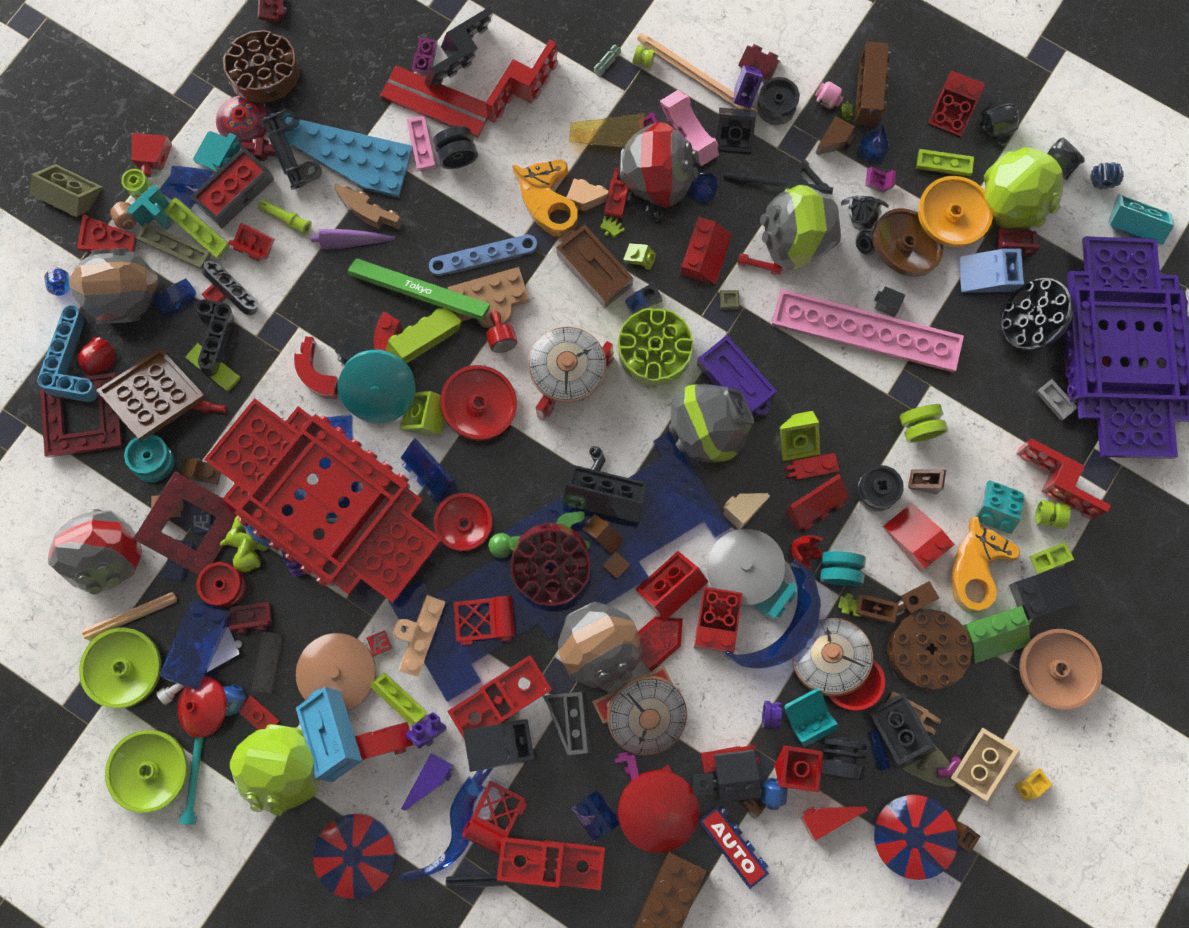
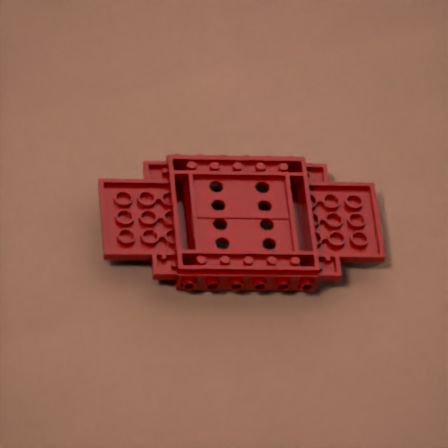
M254 398L204 459L235 483L222 499L237 510L235 512L239 516L237 521L245 527L248 525L252 526L255 529L253 533L261 539L264 536L268 538L271 547L277 551L280 548L285 551L286 554L284 556L293 563L298 561L302 564L300 569L308 575L312 572L318 576L316 581L324 587L327 584L331 587L335 584L350 595L362 579L394 603L442 541V538L411 516L423 499L409 490L408 478L401 473L395 474L392 471L393 467L387 462L380 463L376 460L378 457L370 450L364 451L361 448L362 444L354 438L352 440L348 439L345 436L347 433L338 426L336 429L330 425L331 421L324 415L321 417L316 414L311 416L297 406L285 421ZM324 458L331 460V466L327 469L320 467V461ZM310 474H317L319 477L318 482L314 485L309 484L307 481ZM354 482L362 483V490L358 493L351 490V485ZM299 489H303L306 492V497L303 500L295 498V492ZM343 497H347L350 500V505L347 508L339 506V500ZM286 505L293 507V513L290 516H284L282 513V509ZM329 513L337 515L336 523H327L326 517ZM317 529H323L325 532V536L321 540L314 538L313 534Z

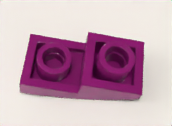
M419 37L417 53L414 55L412 66L413 72L428 74L434 63L438 45L437 40Z

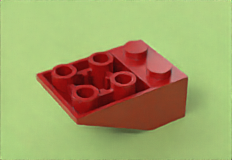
M951 71L928 123L962 137L986 84Z
M703 587L694 648L731 654L735 652L743 593Z

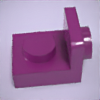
M629 752L617 754L618 758L614 759L615 763L623 761L628 763V765H624L626 777H631L632 781L639 776L635 756H630Z

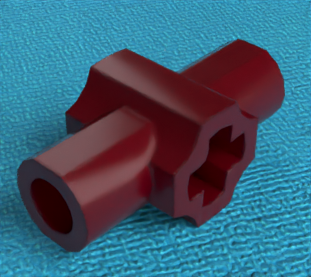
M264 138L253 139V143H241V149L245 147L259 161L264 162L268 160V156L277 157L272 144Z

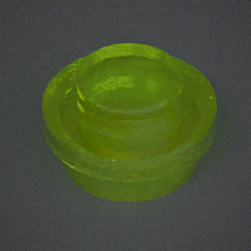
M846 101V103H841L842 118L850 119V115H853V104H849V101Z

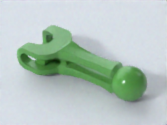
M581 511L565 513L559 517L556 524H563L570 528L572 524L584 520L585 514ZM504 533L495 534L489 541L491 554L497 558L509 556L520 536L510 537ZM584 540L586 542L587 548L589 549L590 543L587 540Z

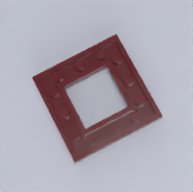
M114 372L80 378L90 380L95 388L98 389L117 377L118 374ZM40 387L45 457L50 458L124 447L122 421L99 394L100 430L65 435L63 401L71 399L50 396Z
M174 472L133 540L199 575L206 566L213 563L222 546L220 543L232 529L233 522L237 516L235 514L237 510L224 501L222 497ZM181 499L216 517L197 551L162 532Z

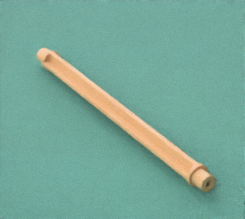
M642 33L637 37V40L644 47L654 50L655 54L691 78H694L697 82L738 109L755 110L757 114L758 110L753 105L750 109L734 104V92L651 37L645 36Z

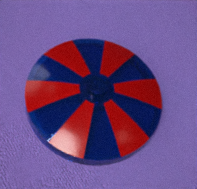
M906 795L891 801L883 808L875 824L874 841L880 858L889 869L908 879L924 880L941 874L952 863L958 848V831L952 816L940 803L922 795Z
M356 813L341 816L329 823L320 833L313 854L314 868L321 883L333 894L344 898H361L377 891L390 877L396 860L395 843L387 827L372 816Z

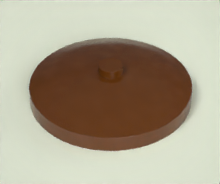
M905 208L892 209L883 214L874 226L873 244L881 260L897 273L910 277H920L930 273L940 263L943 256V245L933 240L924 231L919 221L918 212Z

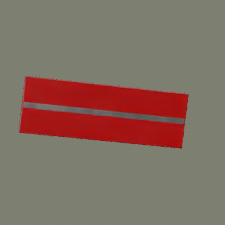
M395 66L380 95L382 99L450 127H468L471 129L472 135L479 138L488 120L486 102L443 84L437 87L433 85L428 88L424 83L425 77Z

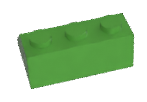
M1022 606L962 625L969 634L972 646L971 657L974 664L1024 648L1030 641L1029 623Z

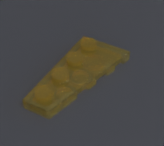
M645 112L613 118L572 122L570 125L569 142L625 148L629 139L643 129Z

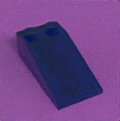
M192 598L159 677L198 690L231 621L230 611Z

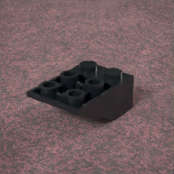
M528 719L463 731L470 772L522 764L535 760Z

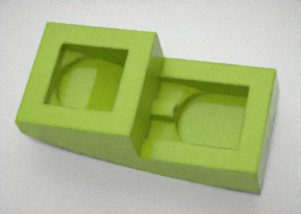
M1066 542L1029 556L1037 574L1074 560Z

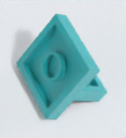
M154 184L126 209L141 227H143L144 223L149 224L154 219L166 230L172 226L168 221L170 217L164 212L170 203Z

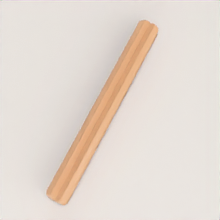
M171 592L84 629L82 631L83 637L89 640L107 630L118 628L176 603L177 597Z

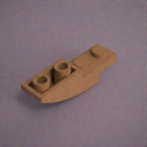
M335 184L334 188L341 201L359 219L378 229L384 223L400 230L402 221L398 213L392 210L388 212L379 205L372 204L368 194L362 191L356 192L346 185L340 186Z

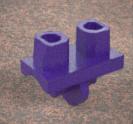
M432 712L427 715V720L422 723H415L412 726V730L406 733V739L412 741L418 749L424 745L429 747L433 744L434 738L446 731V725L441 722L437 714Z

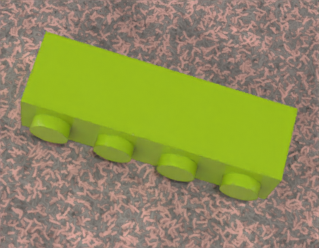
M438 308L431 316L423 317L416 325L405 328L403 333L398 336L393 335L388 340L386 351L408 363L458 332L462 321L452 310Z

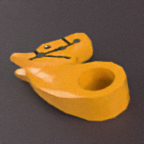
M562 159L534 163L524 169L513 164V173L519 179L524 204L536 224L554 237H562L565 232L574 230L577 226V208L574 202L552 191L555 183L568 174L567 163ZM556 210H564L570 215V218L563 224H556L549 219V216Z
M973 517V519L970 518L969 533L965 536L957 550L951 573L954 600L963 610L969 612L987 609L996 599L997 589L990 574L988 563L995 560L1013 562L1020 555L1019 546L993 530L981 527L978 517ZM969 581H975L982 586L984 597L980 603H974L967 598L965 587Z

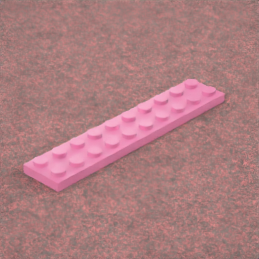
M784 289L780 290L771 326L953 373L957 369L964 338L963 335Z

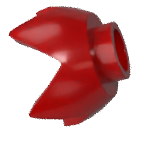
M805 535L795 539L791 550L796 562L802 567L811 570L809 559L822 558V551L816 543L822 542L823 538Z

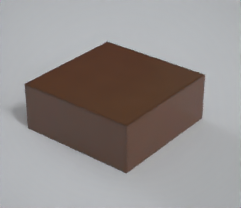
M615 552L603 565V568L618 580L630 564Z

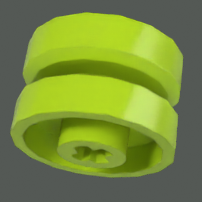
M940 404L921 406L899 416L902 426L908 428L904 432L908 443L933 439L949 431L946 421L940 419L944 415Z

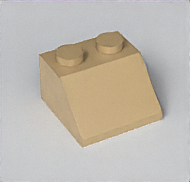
M768 493L739 494L736 498L732 496L725 503L723 516L738 530L742 529L765 505L770 495Z

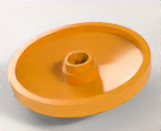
M947 176L934 181L926 188L918 204V217L924 231L936 242L949 247H966L976 243L988 231L993 219L992 212L986 206L985 190L976 182L960 176Z

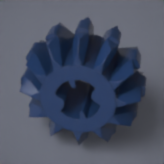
M1115 162L1100 163L1099 166L1093 167L1090 174L1093 187L1099 189L1115 188V186L1121 184L1124 177L1121 164H1116Z

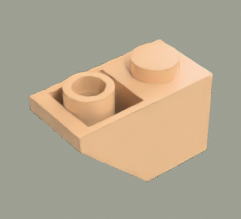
M574 179L566 198L573 201L577 209L586 211L606 202L609 190L600 185H591L583 179Z

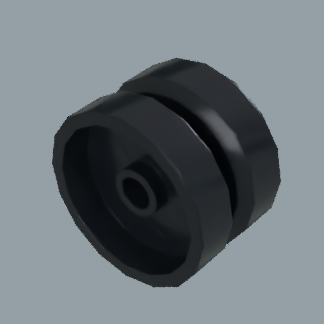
M775 77L763 84L757 103L758 114L763 121L772 125H782L793 118L800 97L795 83L784 77Z
M453 126L440 131L434 136L433 143L442 168H462L477 159L478 152L476 145L473 143L474 139L471 129L465 126Z
M877 465L870 468L859 479L856 486V495L859 502L866 509L876 512L889 509L901 498L904 491L903 480L900 474L887 465Z

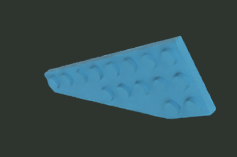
M291 117L286 118L287 124L292 121ZM300 120L296 128L284 133L288 143L295 147L296 150L307 154L311 159L333 172L339 173L363 190L397 198L400 197L413 151L412 145Z

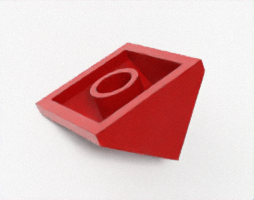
M783 746L774 765L779 787L819 793L823 751Z

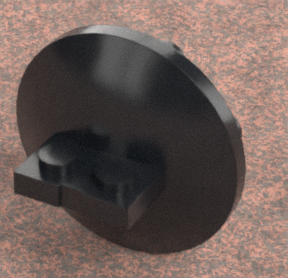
M1040 278L1026 282L1020 289L1014 292L1004 305L1001 327L1005 338L1010 344L1024 351H1037L1055 344L1067 330L1074 312L1073 297L1066 286L1051 278Z

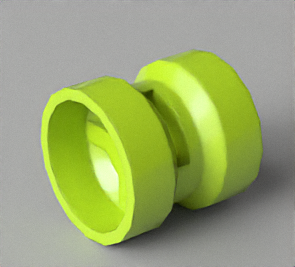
M638 45L634 53L633 63L637 65L643 64L644 67L650 69L655 57V51L651 49L645 50L644 47Z

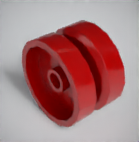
M223 562L211 563L206 566L198 575L196 582L197 592L201 599L219 608H229L238 604L245 596L247 589L246 579L242 572Z

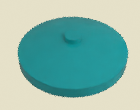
M367 350L354 355L343 366L338 380V392L344 406L357 418L371 423H387L400 418L411 407L416 392V383L411 369L401 358L383 350Z

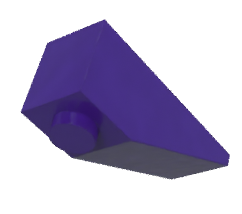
M430 753L401 809L404 811L410 809L444 784L446 780L449 781L454 773L452 769L454 765Z

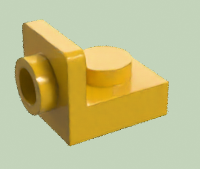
M1038 768L1014 786L1024 800L1028 802L1040 797L1053 784L1042 769Z

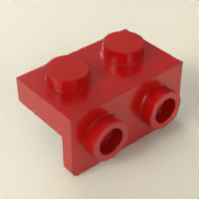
M240 223L234 240H229L228 244L233 246V250L240 253L245 252L249 254V258L260 261L261 259H268L275 238L244 223Z

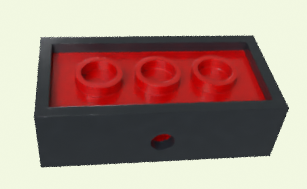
M243 147L190 197L196 206L222 229L259 195L274 178L270 170Z

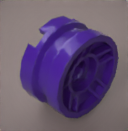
M764 701L762 711L763 729H768L769 727L773 728V730L780 729V719L782 716L781 702H775L774 704L770 701Z

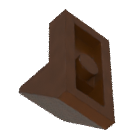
M187 458L184 460L181 475L190 480L218 485L221 472L208 462H203L198 458Z

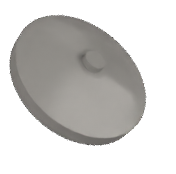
M739 529L725 534L714 544L707 560V573L712 588L743 593L741 606L744 607L756 606L771 599L780 589L785 577L786 566L781 548L770 536L758 530Z

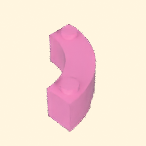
M677 90L660 101L667 120L671 121L674 128L691 142L692 149L698 151L699 160L697 163L700 166L719 156L717 149L719 146L716 139L711 138L699 123L690 106L691 101L687 94L684 95Z

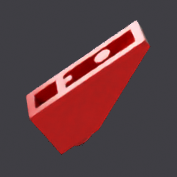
M812 806L803 811L804 816L800 817L812 840L816 841L868 811L866 806L821 807L816 809Z

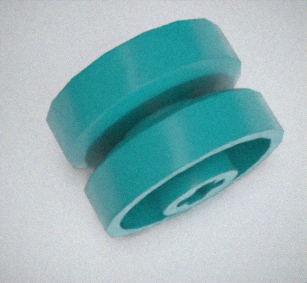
M154 434L141 443L137 438H134L129 442L124 453L127 466L139 479L145 482L154 483L163 480L169 476L175 463L171 450L160 437Z
M827 551L822 553V564L829 568L821 570V582L841 586L864 585L865 574L858 571L865 568L866 557L864 555L844 551Z

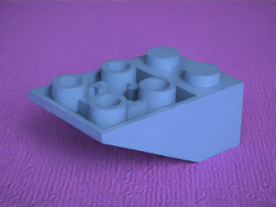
M999 249L959 257L961 293L1015 292L1024 285L1021 249Z

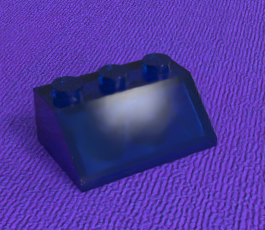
M414 438L401 456L404 462L402 466L408 473L412 471L416 475L414 479L421 487L425 485L429 489L427 494L434 501L438 499L442 502L458 486L446 470Z

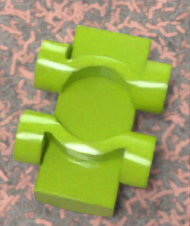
M846 593L845 597L841 596L838 608L842 609V613L849 614L854 612L853 616L861 617L855 614L859 596H857V600L853 599L852 594Z

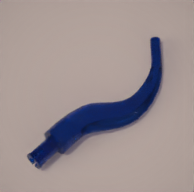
M494 768L486 769L484 773V770H479L473 777L468 776L456 794L449 814L451 840L445 852L424 868L400 873L401 881L439 872L462 855L470 842L462 837L463 831L473 815L474 803L485 788L482 784Z

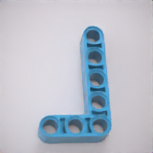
M74 305L66 306L62 310L37 382L44 392L50 396L91 402L98 396L97 389L92 382L85 378L66 375L85 323L84 316Z

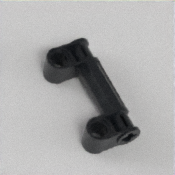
M282 110L262 119L261 122L266 126L269 133L268 138L284 174L287 175L290 181L291 190L301 188L307 183L320 178L322 170L318 164L310 161L300 165L297 164L285 137V132L299 125L300 119L298 115L290 110ZM292 115V121L287 124V116ZM314 166V173L309 175L308 169Z

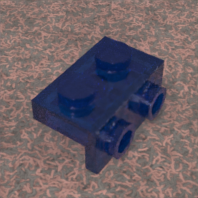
M597 790L571 808L594 843L619 825L616 815L605 803L604 797Z

